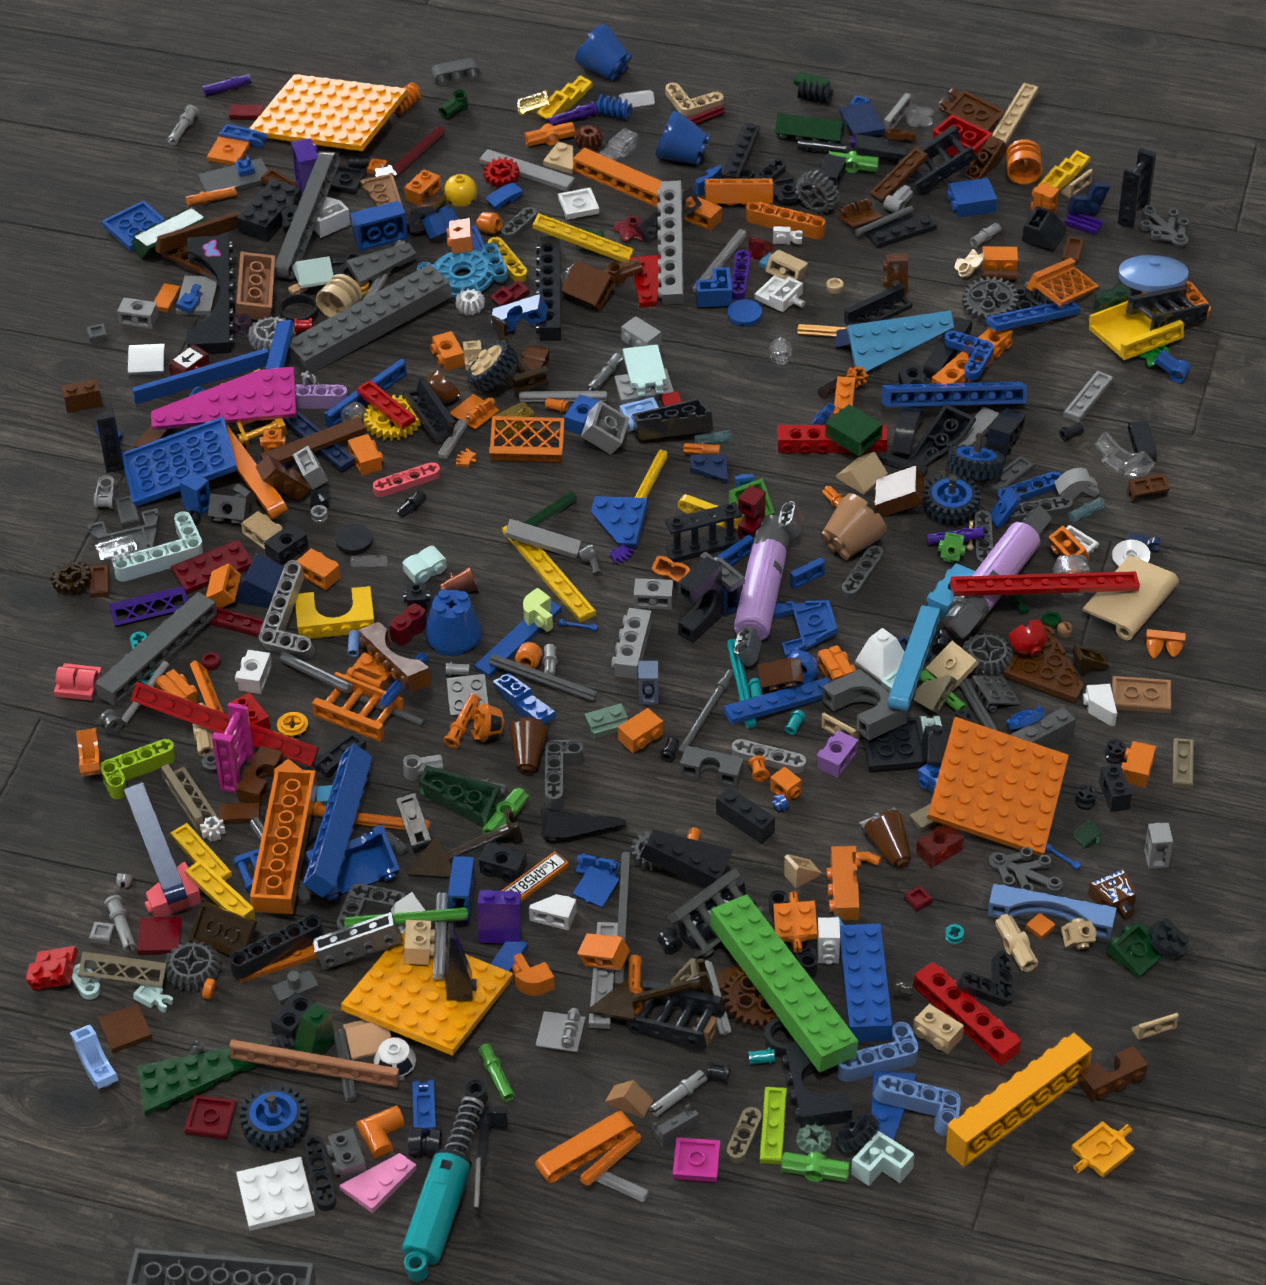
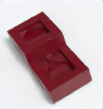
M517 280L507 289L504 286L501 287L490 298L497 305L503 306L521 300L530 291L523 283Z

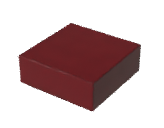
M921 885L904 894V900L916 912L933 903V898Z

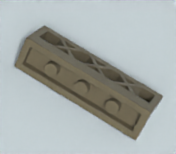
M169 764L161 767L164 782L197 832L201 831L200 824L205 822L203 821L202 814L218 818L185 767L175 771L171 769ZM184 775L185 779L183 782H180L177 777ZM185 788L194 790L192 795H188ZM193 801L201 802V808H197Z
M83 952L78 977L162 988L165 979L166 963ZM84 968L95 969V971L86 972ZM105 971L117 973L114 975H108ZM126 974L138 976L135 978H129ZM148 977L159 978V982L150 981Z

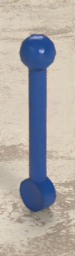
M564 619L558 621L560 626L568 625L586 628L592 632H596L598 628L596 624L585 625L567 622Z
M1046 844V851H1051L1071 864L1074 870L1080 869L1078 861L1073 862L1053 849L1051 844Z

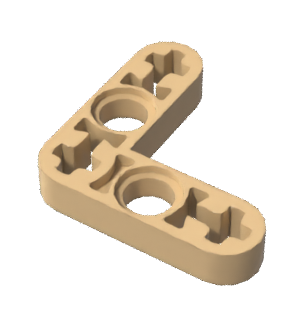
M669 83L665 87L666 96L678 112L684 116L695 115L723 105V94L719 92H712L690 99L677 83Z

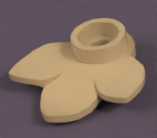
M973 249L965 259H957L955 269L960 277L966 278L971 276L974 269L979 267L984 261L985 254L978 255Z

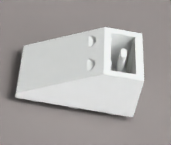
M326 197L314 230L320 237L350 225L349 209L340 200Z

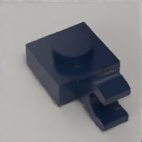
M1129 534L1128 540L1140 541L1150 551L1159 552L1160 538L1153 537L1148 540V536Z

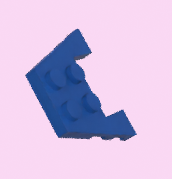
M829 600L805 601V603L787 601L786 604H778L776 601L774 618L777 619L794 614L801 638L782 643L786 658L794 648L805 651L838 633Z

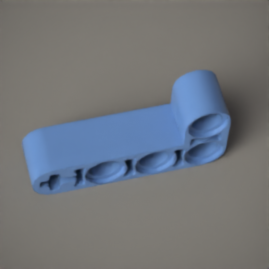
M898 1022L893 1025L891 1043L858 1050L856 1057L838 1064V1078L844 1082H851L873 1076V1071L891 1072L915 1065L918 1058V1043L909 1024Z
M883 1075L879 1078L873 1092L874 1098L880 1103L935 1116L934 1129L937 1134L947 1137L948 1124L951 1120L959 1118L960 1096L951 1090L890 1075Z

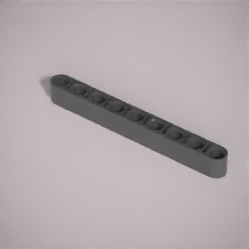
M319 153L274 265L275 278L293 279L295 277L292 266L295 262L302 260L340 163L338 153Z

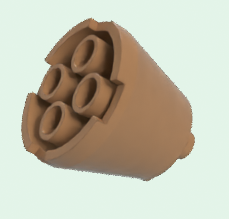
M849 493L840 500L826 527L820 534L828 544L826 546L827 550L832 554H839L844 560H848L851 556L877 542L887 532L886 524L880 514H875L871 508L866 506L868 502L855 494Z

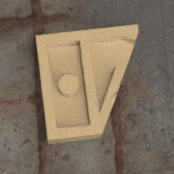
M557 142L543 160V165L573 174V146Z

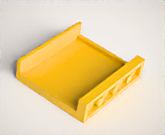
M1128 301L1089 315V330L1123 360L1184 338V323L1181 320L1150 331L1152 320L1142 313L1129 315L1126 312ZM1152 310L1154 314H1159L1156 310Z

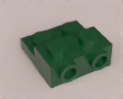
M1140 921L1133 926L1129 923L1121 930L1123 935L1120 938L1117 935L1108 942L1109 947L1106 949L1119 965L1124 963L1137 979L1163 956L1153 947L1151 940H1153L1152 935H1148V930Z

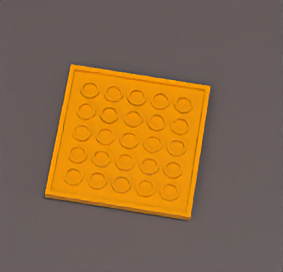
M404 932L401 934L402 943L389 947L341 1003V1010L453 1056L513 980V973L466 955L472 970V979H476V992H472V1000H446L445 974L443 980H435L433 978L434 956L429 957V965L404 964Z

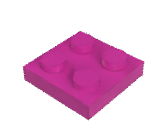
M677 1137L673 1179L717 1182L720 1140Z

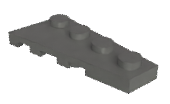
M408 242L346 260V266L359 286L362 287L366 281H373L378 278V275L390 272L391 268L395 266L400 267L415 259L416 252Z

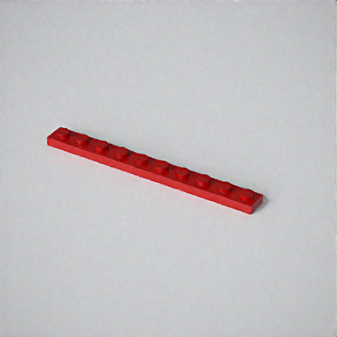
M1136 571L955 576L950 579L953 596L1139 591L1140 588Z
M141 682L136 683L131 697L133 702L218 733H224L230 722L229 714ZM250 722L254 746L259 748L264 746L282 751L283 756L311 767L313 766L319 747Z

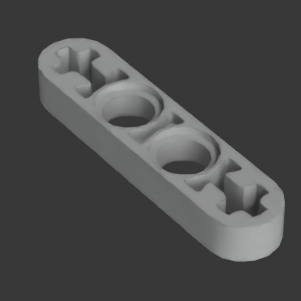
M738 739L732 743V755L742 757L745 761H749L750 758L756 756L755 752L761 751L766 759L765 766L777 769L786 767L793 773H801L806 768V758L802 754L744 739ZM775 756H781L783 760L776 761L773 758Z

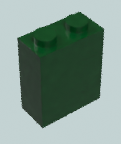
M849 404L844 409H841L833 418L827 420L825 436L860 456L882 438L883 424Z

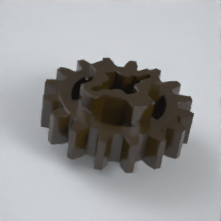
M70 560L68 564L63 562V566H56L57 571H52L53 575L50 576L53 589H56L57 593L62 591L63 595L67 592L72 595L75 591L80 593V589L85 590V585H90V580L92 579L90 567L85 562L81 564L80 560L76 563Z

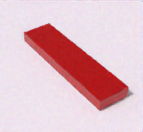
M371 380L356 388L357 393L402 430L416 422V417Z

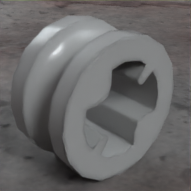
M323 505L312 507V521L315 523L325 522L328 519L327 508Z

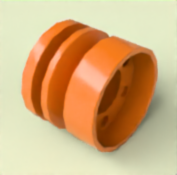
M1018 140L1009 145L1006 151L1007 174L1014 183L1028 185L1037 181L1042 175L1041 149L1038 144L1031 140Z

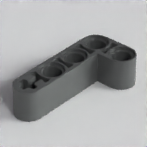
M551 740L546 744L545 803L547 809L561 810L563 808L564 766H578L584 759L583 744L579 740Z

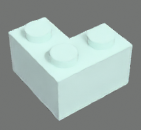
M878 1131L872 1137V1140L852 1159L851 1175L868 1186L872 1184L881 1172L901 1183L913 1169L914 1153Z

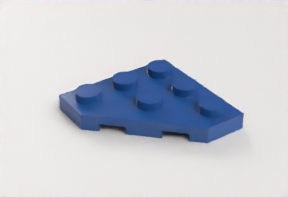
M595 496L591 512L607 533L613 537L619 547L625 545L626 547L637 548L649 501L648 498Z

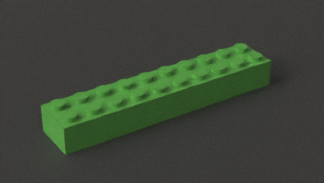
M746 894L712 908L710 915L711 928L819 1073L856 1057L858 1039L749 896Z

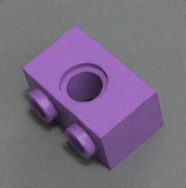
M837 731L833 737L831 736L828 739L825 748L820 749L816 758L818 760V769L839 778L858 753L859 740L841 731Z

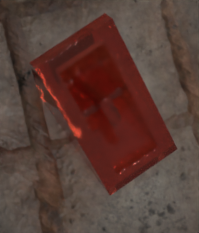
M749 236L748 251L751 253L752 259L760 261L769 252L771 253L775 244L766 240Z

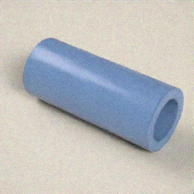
M351 630L348 634V656L357 657L359 655L360 644L358 638H360V634L357 630Z

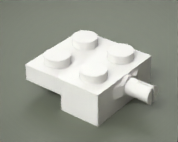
M774 275L755 293V299L781 312H784L792 304L803 308L805 301L799 299L803 294V283L791 277L784 280Z

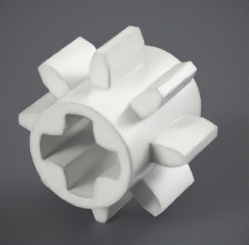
M215 816L205 818L204 824H200L202 838L207 837L210 842L218 839L221 840V834L226 833L223 819L219 820Z

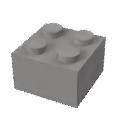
M600 400L589 411L581 437L611 455L622 444L630 418Z

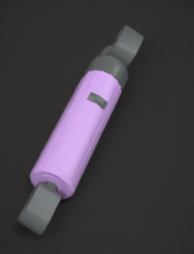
M793 501L787 502L782 506L779 516L769 515L764 517L760 528L755 533L745 574V583L743 584L734 622V630L737 634L734 652L745 666H751L758 660L762 640L766 639L770 633L789 540L799 536L802 531L804 515Z
M1039 504L1036 505L1021 523L1015 522L1008 528L972 576L1018 575L1040 546L1039 534L1052 519V516ZM1002 595L956 596L949 605V612L943 619V624L957 638L963 639L972 629L980 625Z

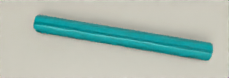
M729 639L727 646L740 701L747 700L751 697L744 666L734 652L736 639ZM756 719L745 721L746 727L748 729L755 728Z

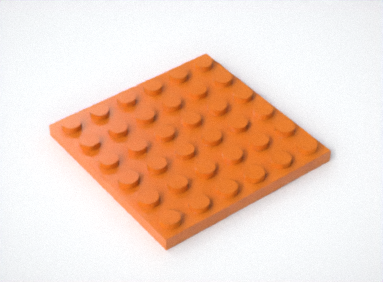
M955 717L927 819L1019 850L1023 847H1029L1033 850V855L1040 857L1045 852L1069 755Z

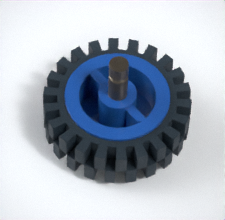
M976 433L974 446H966L964 444L949 448L946 468L960 476L966 475L967 478L971 477L973 480H986V477L993 479L998 478V476L1001 477L1003 474L1004 455L1000 454L999 451L995 452L994 449L988 450V447L981 448L982 433Z
M949 473V477L941 474L940 479L937 475L934 477V480L930 479L928 484L926 483L923 510L924 512L926 511L928 517L931 516L933 521L938 518V523L942 524L943 520L946 521L945 525H950V521H953V525H958V521L964 524L966 520L969 522L972 520V517L975 518V513L979 511L981 492L978 490V485H974L973 480L968 482L966 476L961 479L959 474L956 477L953 476V473Z
M272 1084L269 1085L268 1091H265L263 1086L259 1088L260 1094L256 1090L251 1092L252 1098L249 1096L245 1098L246 1104L242 1103V1111H240L241 1127L249 1143L253 1142V1146L256 1148L261 1145V1150L266 1151L267 1146H270V1151H275V1146L278 1145L280 1146V1151L285 1150V1143L290 1148L294 1146L293 1139L298 1143L301 1140L300 1135H305L309 1125L307 1104L304 1101V1097L302 1095L299 1096L297 1090L292 1092V1088L289 1086L284 1091L281 1084H278L277 1090H274Z

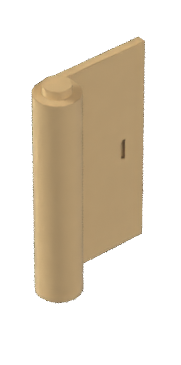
M1131 555L1127 557L1115 572L1136 571L1140 583L1139 591L1097 592L1083 607L1084 612L1115 624L1117 634L1124 640H1131L1179 584V579L1175 573Z

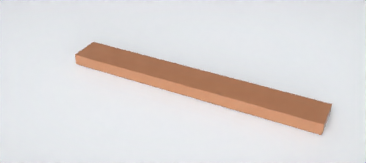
M231 1040L229 1045L231 1059L398 1087L399 1068Z

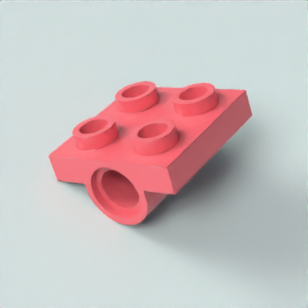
M64 663L63 667H58L56 672L54 696L92 701L96 692L95 683L102 675V668Z

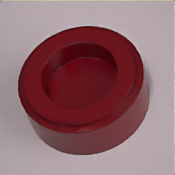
M215 652L205 653L201 657V664L208 671L216 670L221 665L220 656Z

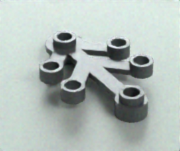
M1146 205L1143 208L1142 217L1146 220L1141 222V229L1143 231L1150 230L1152 240L1170 241L1178 249L1184 248L1188 244L1189 239L1185 235V231L1189 226V220L1187 218H1180L1178 233L1174 230L1175 221L1179 215L1177 209L1169 210L1167 224L1156 213L1153 205ZM1149 220H1154L1158 225H1152Z
M1023 847L1019 853L1006 855L1001 852H995L990 855L989 865L993 870L1000 873L1002 885L1014 887L1015 878L1009 875L1008 870L1015 873L1021 889L1033 891L1034 887L1031 883H1028L1027 877L1045 885L1046 891L1050 895H1059L1062 892L1063 883L1060 878L1055 876L1048 878L1032 871L1039 868H1049L1051 866L1050 856L1041 855L1039 860L1023 864L1013 863L1019 860H1031L1033 850L1029 847Z

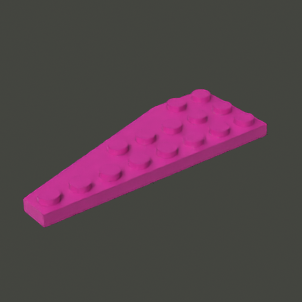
M294 367L257 370L151 411L152 429L194 427L222 416L226 423L297 417Z

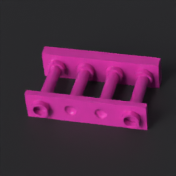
M228 703L230 722L224 733L214 732L212 743L220 790L236 793V785L240 781L239 772L245 760L252 761L254 746L248 707Z

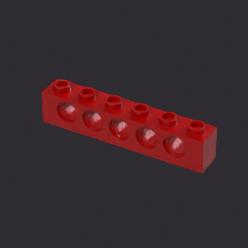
M778 425V453L853 452L825 436V425ZM883 425L882 438L863 453H878L879 451L887 453L886 425Z
M932 962L914 975L913 987L937 1009L964 1025L963 1033L998 1065H1004L1019 1054L1021 1040L1018 1035L1006 1028L1004 1023L1000 1019H996L987 1007L977 1002L974 996L962 992L958 988L956 980L947 975L942 967H938Z

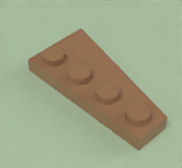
M392 173L360 180L362 188L376 206L400 201L401 203Z

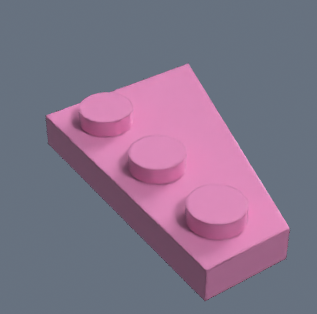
M399 1153L339 1185L340 1191L371 1213H374L417 1170L415 1163Z

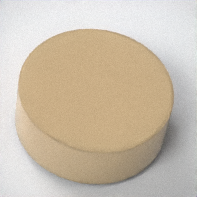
M831 278L826 282V290L829 293L838 294L843 291L844 283L841 279Z

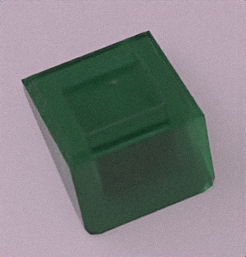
M1089 820L1076 830L1072 836L1085 849L1101 842L1102 832L1092 820Z

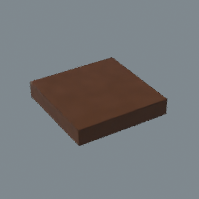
M138 1003L98 1018L112 1053L152 1039L151 1031Z

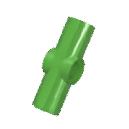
M829 151V154L846 157V171L850 173H855L858 170L878 171L879 158L861 156L856 151H851L848 154Z
M519 787L514 789L505 801L497 805V811L482 829L484 835L506 824L504 811L511 809L514 818L529 800V795L525 790Z
M784 1152L781 1172L804 1175L806 1179L813 1182H819L823 1178L847 1182L850 1162L827 1159L825 1155L818 1152H812L808 1156Z

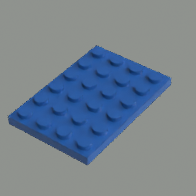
M223 416L122 453L132 503L136 507L181 491L179 482L190 472L201 475L209 481L238 470L228 428Z

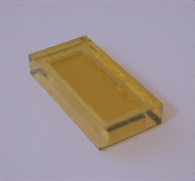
M544 91L517 100V111L519 114H523L550 105L549 92Z

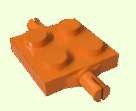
M794 891V898L793 892L789 893V903L773 904L775 932L783 942L793 943V951L797 953L798 946L800 953L802 952L801 942L808 939H818L815 901L798 902V893Z

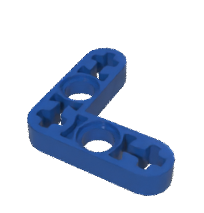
M949 331L945 334L944 344L947 347L972 354L965 365L964 376L969 380L978 379L993 355L994 345L987 340L956 331ZM965 343H972L973 345L967 346ZM975 359H982L983 361L978 362Z

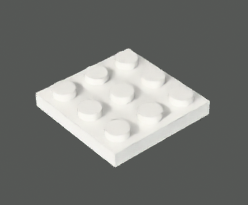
M301 1157L236 1172L250 1231L315 1216Z

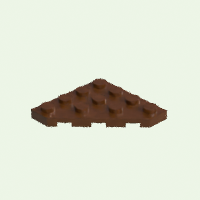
M1044 625L1047 632V642L1041 649V653L1031 656V654L1022 655L1016 652L1011 660V664L1004 671V677L1076 703L1083 691L1084 684L1077 677L1076 670L1071 661L1066 657L1062 644L1055 637L1053 628Z

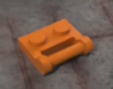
M363 653L346 673L351 678L379 689H383L393 677L389 671L385 670L382 664H378L376 659L367 653Z

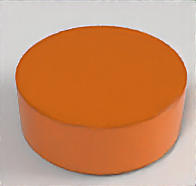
M207 978L202 992L203 999L211 1000L213 998L217 985L216 980Z

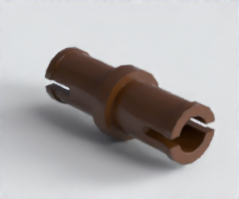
M998 268V270L983 269L982 279L986 280L987 276H989L990 280H992L995 276L996 280L1003 278V281H1017L1018 271L1002 270V268Z

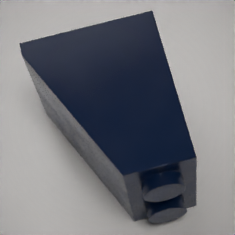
M256 553L237 591L235 602L269 608L284 566ZM287 587L285 591L290 590L291 587Z

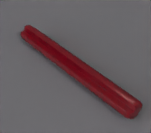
M438 126L392 167L397 175L445 134V128Z

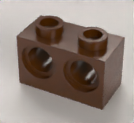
M886 254V261H883V271H886V277H883V287H886V290L901 283L905 287V293H908L909 261L907 254ZM893 264H899L898 267H891ZM893 280H899L897 283H891Z

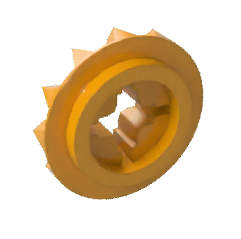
M299 712L286 713L277 721L279 733L291 736L292 738L294 735L301 737L302 732H306L309 726L306 716ZM292 722L295 724L294 728H291Z

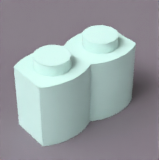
M429 546L402 562L403 571L414 583H424L431 576L441 574L447 568L446 558L434 546Z

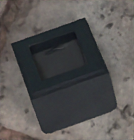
M329 486L312 493L311 508L316 505H323L329 508Z

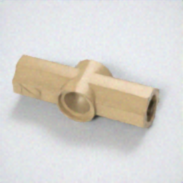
M193 724L199 756L205 757L208 754H214L212 743L214 731Z
M1001 915L996 920L995 925L1003 938L1006 952L1009 955H1013L1021 971L1026 973L1033 971L1038 966V961L1030 948L1027 934L1024 931H1020L1012 915Z

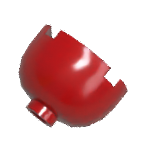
M1041 620L1029 621L1030 625L1026 627L1022 624L1008 635V641L1017 653L1022 655L1031 654V656L1041 653V649L1047 642V632Z

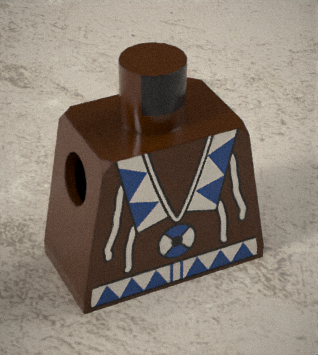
M1124 869L1090 882L1088 896L1096 904L1115 907L1116 913L1121 912L1125 918H1129L1134 914L1133 906L1135 905L1136 891Z

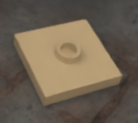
M951 641L926 667V670L935 678L950 675L958 680L952 689L953 691L979 662L955 642Z

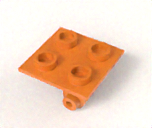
M473 394L449 413L458 420H466V424L476 430L500 410L494 407L495 400L492 397L486 398L484 401Z

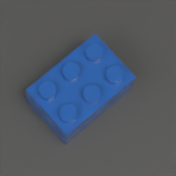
M400 201L351 213L353 240L359 251L394 243L397 240L408 239L406 212Z

